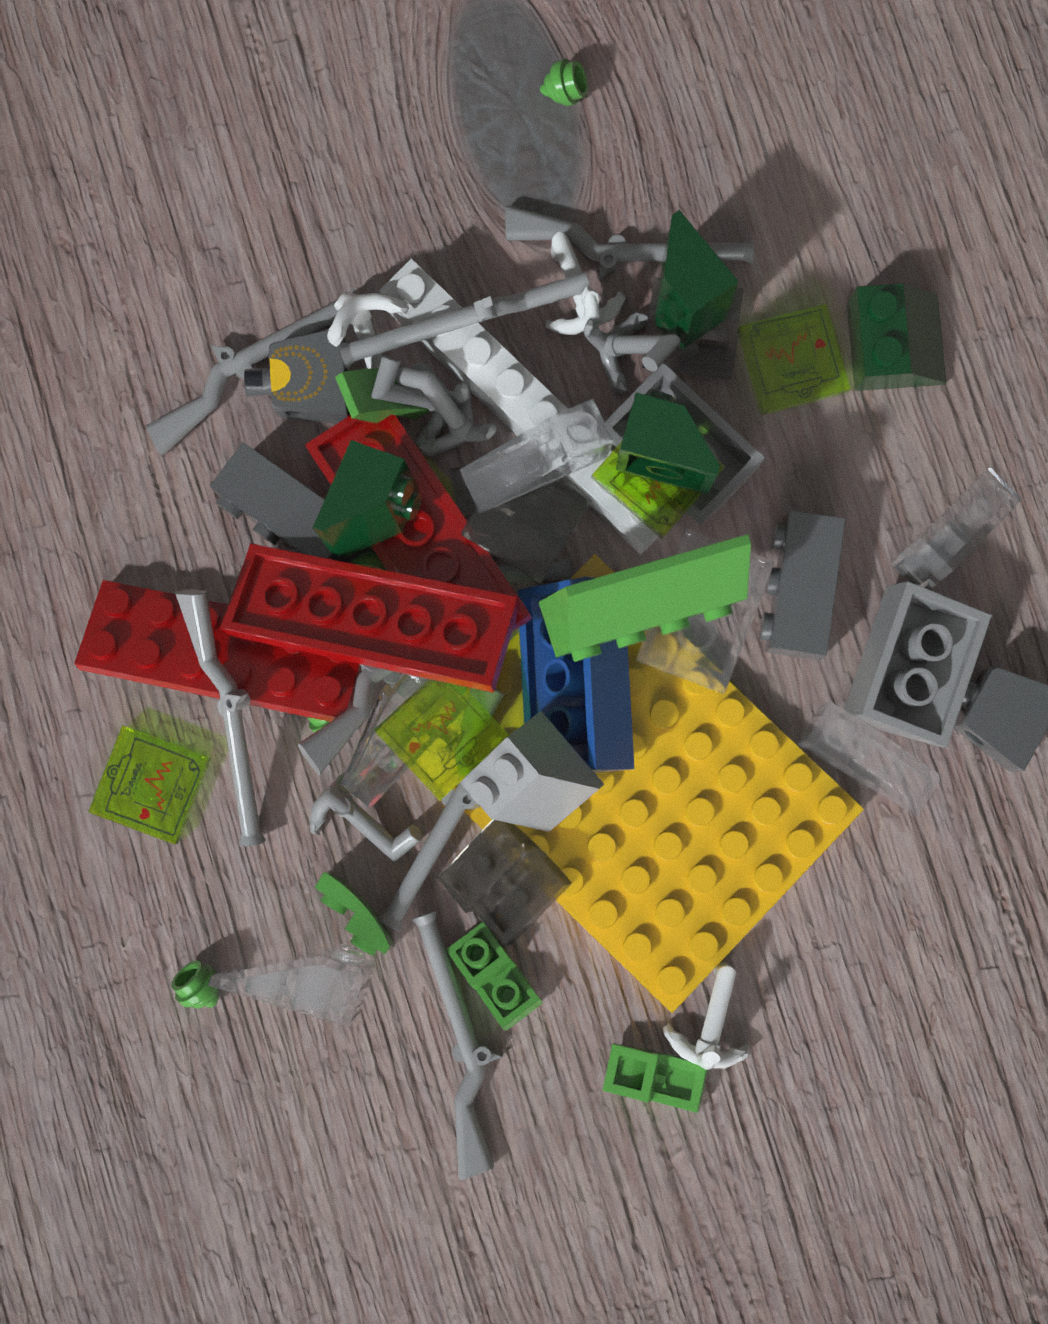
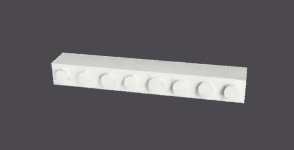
M412 259L379 290L380 294L400 299L409 306L407 314L402 312L389 313L402 326L462 308ZM479 323L418 341L461 383H467L470 392L639 555L668 528V526L656 525L609 485L620 473V471L615 470L618 456ZM622 472L611 483L656 523H658L661 517L668 519L669 525L673 522L677 513L653 490L652 492L657 500L648 497L650 505H648L645 495L651 497L653 495L648 489L649 486L641 478L639 479V476L635 478V475ZM664 518L659 521V524H666Z

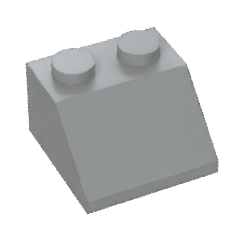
M541 711L510 734L460 782L472 796L473 800L481 806L491 819L548 832L604 785Z

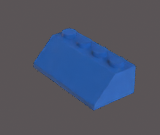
M581 577L517 590L518 597L532 617V620L519 627L524 723L541 711L594 772L635 769L628 646L618 648L617 642L614 640L600 645L602 654L574 662L572 654L556 658L539 605L541 600L562 588L594 579V577Z

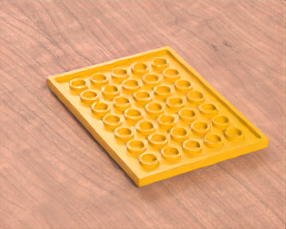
M594 554L571 579L581 577L597 578L615 572ZM657 627L644 631L647 640L628 646L635 769L594 772L604 785L550 832L491 819L481 806L477 809H465L464 812L661 1004L673 1013L857 818L864 808L677 631L662 635L661 628ZM520 632L509 641L496 689L505 695L490 719L489 727L484 730L472 751L475 767L510 734L524 724ZM469 687L462 694L466 701L470 691ZM459 695L452 700L455 712L447 709L451 719L442 717L447 734L429 724V727L425 728L417 736L426 748L415 738L412 742H418L420 747L415 748L413 753L409 751V745L405 749L431 779L435 778L445 769L442 765L454 754L456 742L454 741L451 745L449 741H452L453 738L455 739L459 732L457 729H460L466 702ZM450 702L447 707L453 709L452 703ZM444 708L439 715H444L448 717L447 712ZM438 715L431 723L444 730ZM447 743H449V746H450L451 748H450V749H444V746H448ZM441 750H446V754L440 762L441 758L437 753ZM445 751L439 753L441 757H443ZM454 756L444 766L452 767L455 764ZM456 765L451 769H446L433 780L443 792L447 789H456L459 784Z

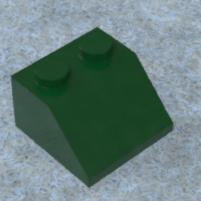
M678 210L671 217L664 249L655 320L663 335H677L680 338L679 346L684 350L726 320L739 281L683 213Z
M903 283L858 286L847 302L854 390L864 391L945 385L946 374L938 295Z
M648 390L646 395L636 392L615 470L708 495L718 475L720 465L685 405L674 403L675 398L672 395L661 391Z
M350 440L312 527L334 557L346 558L403 532L407 520L412 521L416 517L421 505L422 495L419 493L420 489L405 459Z

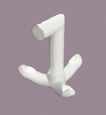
M557 232L552 238L551 257L559 262L565 278L582 273L567 235L563 232ZM585 287L581 295L573 297L576 303L575 309L579 317L567 320L564 318L556 321L547 320L545 327L563 335L579 334L584 332V327L589 319L593 320L598 326L613 320L619 313L626 297L622 292L618 291L616 297L609 299L604 307L599 308L598 293L591 287Z
M345 292L334 304L338 312L329 328L328 340L337 347L345 337L349 324L353 325L358 340L374 336L375 332L370 320L372 317L370 310L377 309L385 310L388 313L402 312L407 314L409 306L402 300L385 294L369 293L356 295ZM381 353L364 358L367 369L379 368L382 359Z
M721 961L714 968L716 978L701 1038L697 1040L696 1046L690 1044L683 1034L674 1031L670 1023L663 1027L664 1035L672 1048L682 1058L699 1065L705 1070L712 1068L725 1069L743 1061L750 1055L748 1043L738 1048L730 1047V1049L720 1052L721 1045L719 1040L736 977V971L726 961Z

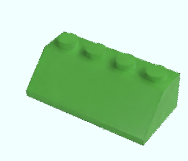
M743 535L566 586L541 600L539 605L556 658L572 654L574 662L602 654L600 645L616 640L618 648H623L647 640L644 633L647 630L660 627L662 635H666L691 627L688 620L690 617L703 614L705 621L709 622L734 614L731 605L747 599L751 552L749 535Z

